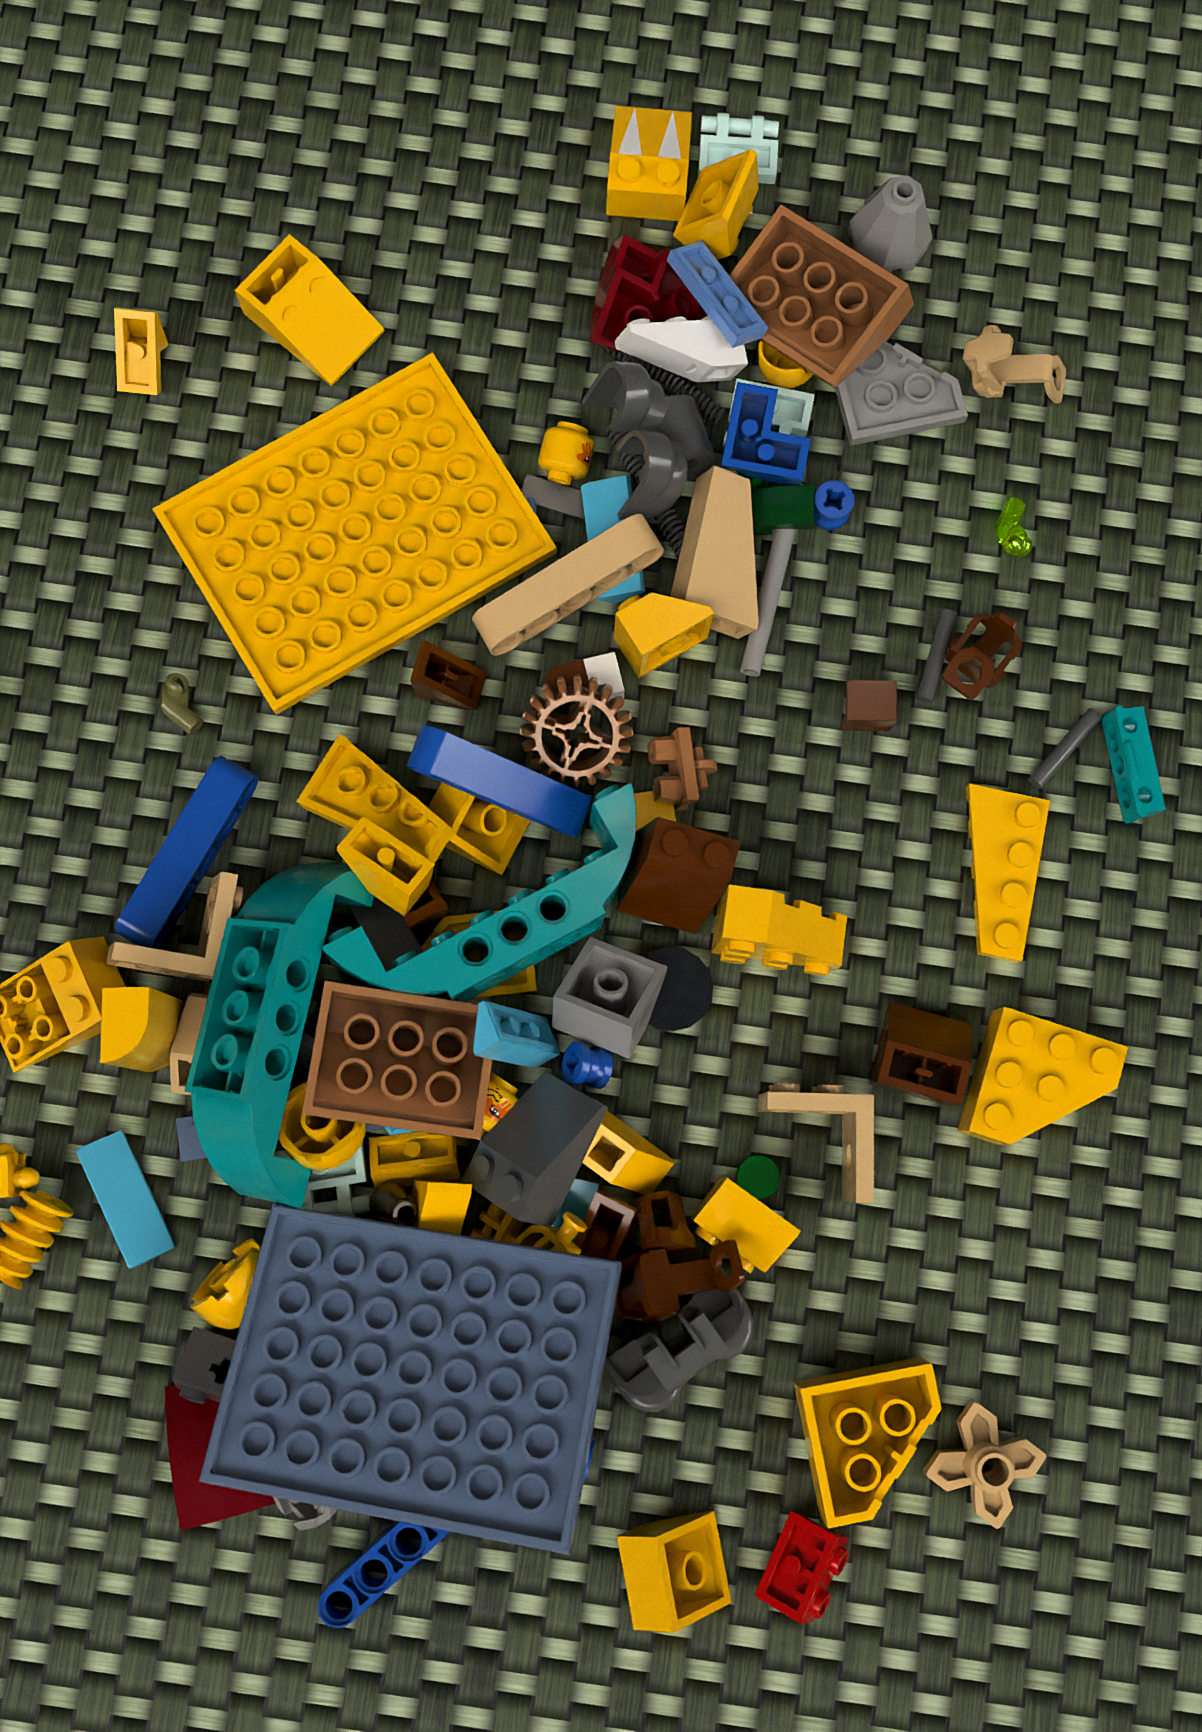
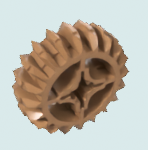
M580 674L574 675V686L566 687L564 677H558L557 686L559 690L555 692L547 683L542 685V692L546 699L544 700L537 695L530 697V703L536 710L524 709L522 718L531 724L520 726V735L529 737V739L522 743L523 751L534 752L529 758L531 766H538L545 762L541 769L542 775L548 777L553 771H556V781L562 784L566 776H571L572 786L575 788L579 787L580 777L587 776L590 785L596 784L595 773L598 771L603 777L609 778L611 771L607 764L610 763L616 767H621L623 760L616 752L629 753L631 749L630 744L623 739L633 736V728L623 725L631 720L630 711H618L625 703L623 697L617 696L609 700L613 692V688L609 684L597 692L598 679L596 677L590 678L587 687L582 686ZM580 701L570 714L562 715L555 713L554 716L549 715L556 707L564 703ZM592 705L597 706L608 717L611 723L610 735L602 733L600 727L590 722ZM582 718L584 733L579 732L571 745L570 730H574ZM542 727L552 730V735L561 738L564 742L561 757L546 745L541 733ZM600 746L603 747L598 753L589 758L576 760L579 752L585 748L599 749Z

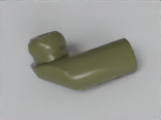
M172 673L167 676L162 684L161 710L164 715L191 736L201 728L204 720L188 708L189 689L187 678L182 674Z

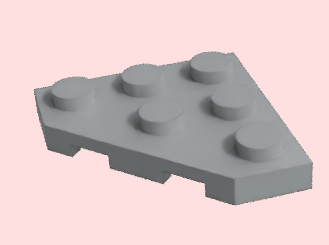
M885 341L835 388L849 445L853 446L964 423L968 413L958 379L945 371L941 374L922 363L923 358L898 343H895L893 346Z

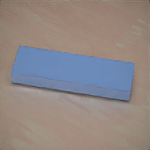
M702 240L670 250L667 258L668 263L732 348L765 336L768 326Z

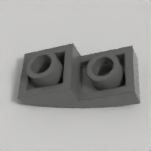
M375 896L372 907L349 906L359 926H362L386 972L394 968L391 963L398 957L411 951H415L417 955L423 953L420 944L403 915Z

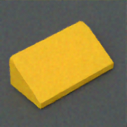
M415 1131L369 1138L370 1175L375 1189L389 1181L399 1182L406 1187L412 1186L413 1180L448 1181L460 1178L456 1137Z

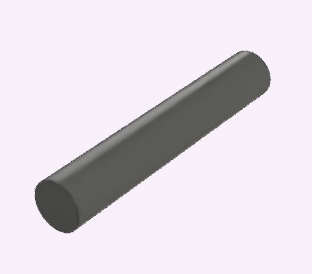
M941 610L916 699L924 703H932L957 617V613L953 610Z
M1089 708L1028 778L1029 782L1034 787L1042 789L1102 719L1101 715L1096 710Z

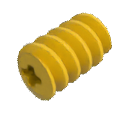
M22 1190L19 1194L27 1203L26 1207L22 1208L11 1205L9 1208L17 1220L14 1223L0 1220V1227L6 1233L4 1238L0 1237V1281L15 1289H22L20 1278L30 1277L33 1273L30 1262L38 1263L43 1259V1252L40 1247L48 1248L54 1243V1238L50 1232L58 1233L64 1229V1223L60 1217L69 1218L74 1214L73 1210L65 1202L43 1190H37L36 1193Z

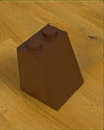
M661 817L655 818L635 833L630 860L624 875L615 911L696 934L730 884L741 841Z

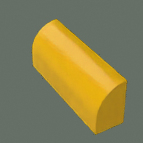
M151 987L102 988L100 1063L143 1072H153L169 1066L170 1050L186 1001Z

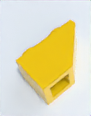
M607 1111L582 1163L610 1184L647 1195L656 1189L675 1164V1161Z

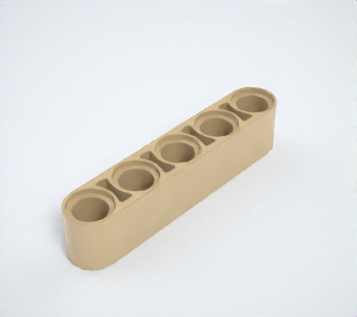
M642 514L632 515L476 611L472 621L491 655H502L650 566L662 556L664 548Z

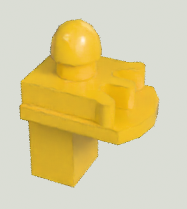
M0 1143V1198L18 1197L22 1190L26 1191V1189L33 1188L40 1180L37 1170L25 1167L26 1154H18L14 1147L8 1143Z

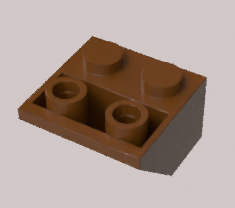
M889 1002L869 1084L949 1107L961 1106L972 1066V1024Z

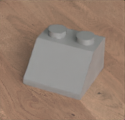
M589 937L553 996L552 1028L630 1059L649 1023L667 973V966Z

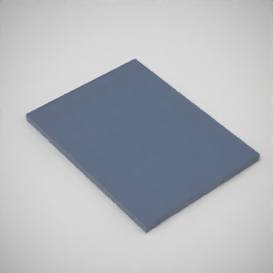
M273 1204L199 1482L571 1555L622 1263Z

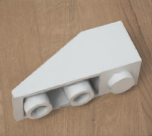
M709 316L701 320L687 321L685 317H674L665 322L652 323L649 319H637L628 323L623 332L614 341L617 350L696 383L732 380L748 365L744 344L732 348Z

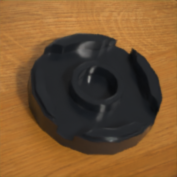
M666 947L654 950L644 958L667 966V973L648 1025L662 1031H678L690 1028L704 1017L712 1002L713 982L709 969L698 956L686 949Z

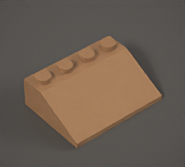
M783 205L779 206L729 275L768 326L765 336L760 340L833 388H836L890 338L914 305L908 283Z
M325 981L302 1115L481 1140L492 1059L475 1056L473 1052L478 1004Z

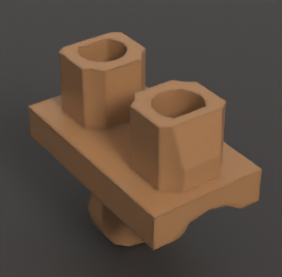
M679 727L669 736L653 739L647 746L650 763L668 764L669 776H658L653 780L654 801L674 804L675 811L687 810L689 804L699 800L698 790L708 788L707 775L717 772V762L704 759L702 747L692 748L690 727Z

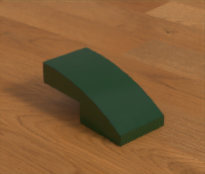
M814 485L776 486L751 490L753 535H771L772 529H813Z

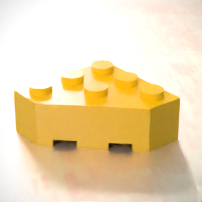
M729 884L717 904L711 953L721 954L720 961L727 963L745 964L746 959L763 960L762 967L787 970L788 965L804 966V973L829 976L830 970L835 971L842 966L847 916L838 912H830V917L827 918L822 916V907L802 900H794L793 906L785 904V894L773 890Z
M1007 1007L991 1011L957 1132L997 1145H1011L1117 1089L1128 1047Z
M922 1357L794 1381L819 1514L827 1528L873 1520L883 1504L881 1501L895 1478L898 1480L917 1448L915 1446L929 1424H933L941 1411L933 1365Z

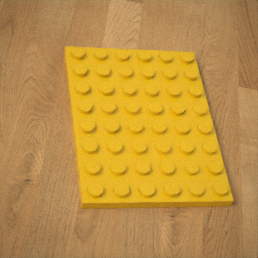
M433 353L152 508L275 715L557 554V547Z

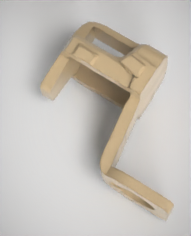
M997 325L985 326L978 337L965 343L963 360L971 371L972 385L979 396H985L986 398L1003 397L1004 386L1007 383H1044L1045 391L1053 403L1062 402L1066 368L1058 355H1011L1013 337L1009 334L1001 333ZM1053 369H1055L1056 373V386L1054 384V377L1052 375Z

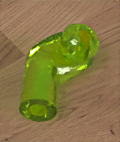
M1012 497L1007 499L995 526V536L1007 553L1021 558L1031 551L1032 541L1027 537V533L1019 523L1026 504L1020 499Z

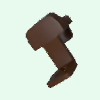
M1002 612L992 616L983 613L975 616L967 625V629L960 638L955 637L948 646L949 650L946 653V659L949 664L941 676L942 680L969 700H974L984 687L993 688L1006 675L1007 672L1004 669L1011 660H1014L1021 649L1020 645L1022 642L1016 635L1018 624ZM982 623L986 630L975 645L972 644L969 648L960 649L977 625ZM1002 643H1010L1013 647L994 671L993 664L995 660L992 659L993 655ZM957 669L976 683H963L958 678Z
M666 1190L650 1193L627 1202V1204L638 1209L636 1216L638 1217L642 1250L619 1261L622 1263L614 1308L617 1316L631 1319L642 1318L637 1311L624 1308L620 1293L622 1284L626 1285L632 1280L634 1261L647 1250L666 1249L667 1257L678 1259L698 1250L695 1235L689 1231L681 1197L677 1193ZM663 1209L666 1226H657L654 1223L653 1210Z
M730 1239L714 1246L708 1259L677 1264L669 1263L666 1249L647 1250L634 1261L632 1280L620 1290L624 1308L637 1311L646 1324H658L670 1318L672 1314L681 1311L678 1296L716 1289L721 1292L732 1291L745 1281V1273L736 1241ZM724 1254L729 1257L731 1262V1275L729 1278L725 1274L721 1275L719 1268L722 1265Z

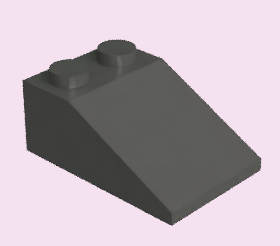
M545 1071L480 1141L461 1181L472 1184L474 1190L515 1219L551 1228L608 1107L552 1073Z

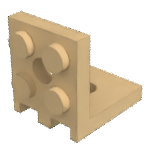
M221 871L210 880L196 956L114 942L108 949L106 965L205 982L212 980L227 919L234 912L239 911L242 901L243 887L236 886L238 875Z
M787 1083L769 1085L768 1092L758 1094V1112L842 1114V1201L874 1203V1095L844 1094L843 1085H818V1087H811V1093L800 1092V1084Z

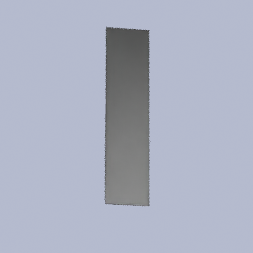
M526 474L521 490L525 498L535 497V505L585 520L581 490Z

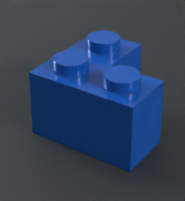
M737 382L721 468L735 471L737 475L785 485H800L804 477L811 439L770 431L778 389Z

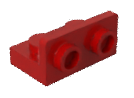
M790 1511L754 1596L800 1624L812 1623L815 1618L820 1619L824 1615L831 1599V1593L827 1592L834 1575H840L847 1563L849 1550L845 1549L849 1537L842 1533H834L797 1511Z

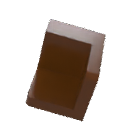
M849 680L846 683V714L841 721V730L890 731L897 722L896 681Z

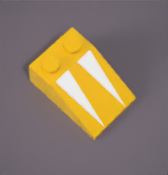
M627 106L615 107L607 184L606 215L679 221L686 201L692 112Z

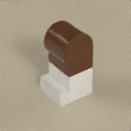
M615 652L558 665L552 668L545 678V683L550 685L555 692L559 690L557 686L558 677H564L566 687L574 686L573 677L575 674L581 675L582 686L587 687L591 677H596L598 679L597 692L609 684L613 688L609 700L617 696H622L624 699L625 690ZM577 701L564 703L557 708H569Z

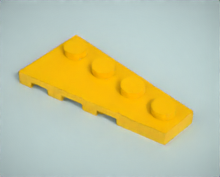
M339 733L296 801L304 809L349 830L356 825L362 816H365L434 864L454 832L448 824L414 795L404 789L393 777L383 771L372 759L355 747L341 733Z
M969 783L965 788L966 801L969 802L970 820H968V831L972 845L973 861L971 862V874L975 887V900L973 902L977 954L1019 963L1023 960L1050 800Z

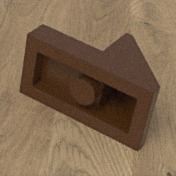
M598 1189L583 1220L587 1229L584 1232H578L574 1242L581 1249L580 1255L616 1261L623 1244L633 1232L638 1209Z

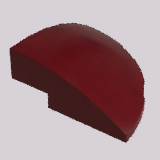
M624 234L611 244L593 307L589 342L602 348L622 352L616 349L614 341L631 321L649 319L651 323L665 322L674 317H685L687 321L701 320L708 315L668 263L667 258L670 253L668 249L664 248L660 252H656Z
M175 1384L165 1386L167 1440L180 1531L276 1504L272 1496L199 1482L220 1402L206 1398L204 1404L195 1403L179 1395L181 1389L176 1388Z

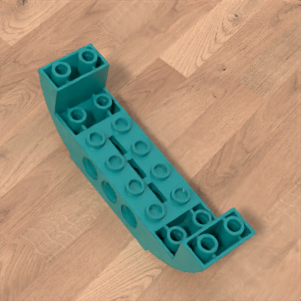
M629 783L619 788L615 784L602 790L595 796L597 801L592 805L589 825L603 849L587 856L583 860L585 866L572 873L569 872L568 868L558 871L545 880L546 887L534 893L530 889L517 893L507 901L509 906L495 914L492 909L478 914L469 921L471 927L458 934H455L454 930H450L439 935L430 942L432 948L417 955L415 951H411L398 957L391 963L394 968L386 972L362 926L355 930L351 926H347L336 931L328 937L330 943L322 947L323 951L334 967L352 982L362 987L459 1002H467L602 928L606 915L605 911L613 902L623 881L635 840L636 806L633 786ZM554 910L562 917L559 920L551 921L544 918L542 913ZM510 930H518L525 937L520 941L514 942L507 940L503 935ZM473 950H481L487 955L483 961L478 963L470 962L465 958Z
M315 862L299 864L281 871L258 888L246 901L235 919H227L185 1087V1092L191 1093L193 1119L199 1142L210 1165L220 1178L238 1194L297 1208H302L311 1169L301 1166L295 1160L276 1157L274 1153L321 960L322 947L333 905L372 907L374 896L367 891L347 863Z

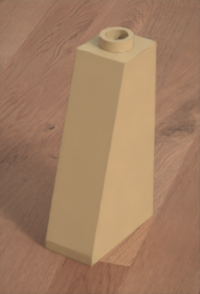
M714 465L696 478L670 597L710 606L714 612L710 629L737 639L756 631L759 623L750 479L737 475V472Z

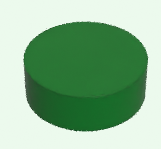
M756 1155L744 1159L736 1171L737 1185L756 1199H764L771 1196L777 1190L780 1182L778 1167L771 1159L765 1156Z

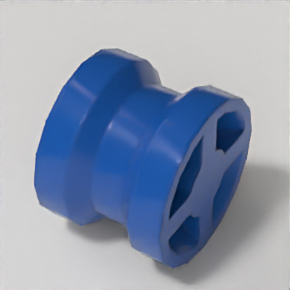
M833 480L825 482L818 487L814 495V523L824 530H835L841 528L846 523L854 506V494L851 488L843 482ZM827 498H829L830 500H835V501L838 500V502H836V503L829 502V501L827 500Z
M573 1042L566 1049L562 1061V1075L564 1081L568 1084L580 1085L585 1082L590 1088L602 1089L606 1086L612 1074L613 1057L611 1051L599 1046L589 1049L585 1043Z

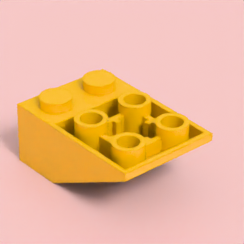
M290 234L235 289L244 315L331 387L385 331L381 324L329 268Z
M104 936L69 940L0 984V1042L13 1073L19 1072L101 1033L102 988L126 987L117 966L106 965L109 947Z

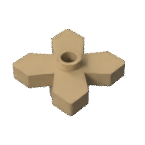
M970 1400L956 1420L964 1449L936 1450L924 1467L923 1473L947 1492L970 1485L972 1511L998 1529L1013 1509L1008 1487L1013 1479L1033 1478L1045 1461L1046 1454L1022 1436L999 1442L997 1417L979 1403ZM989 1459L988 1466L982 1469L984 1463Z

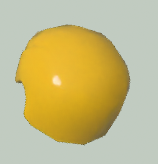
M759 342V370L768 383L777 387L793 389L812 377V373L765 342Z

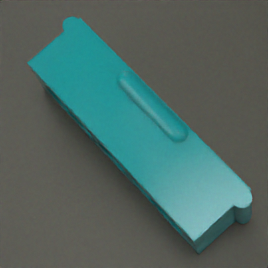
M1118 705L1104 713L1101 720L1122 819L1126 824H1129L1140 818L1154 816L1165 811L1166 808L1144 707L1123 708V706Z

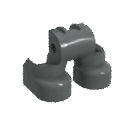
M608 362L582 399L583 406L616 407L618 414L609 425L610 431L628 432L617 446V453L643 454L645 464L637 473L640 484L617 513L619 519H626L635 514H642L645 519H652L670 509L684 490L687 474L702 475L712 467L716 459L714 453L715 446L710 441L706 429L707 422L702 418L697 400L685 394L665 396L660 383L650 379L647 370L639 363Z
M719 1266L721 1275L725 1274L729 1278L723 1268ZM737 1288L727 1292H721L716 1289L695 1293L686 1300L687 1303L681 1308V1311L676 1313L682 1321L681 1325L684 1328L678 1335L666 1342L664 1338L660 1339L653 1329L645 1335H637L605 1359V1373L622 1397L633 1408L643 1412H659L669 1407L679 1397L681 1388L686 1381L716 1359H731L742 1354L750 1345L755 1332L754 1317Z

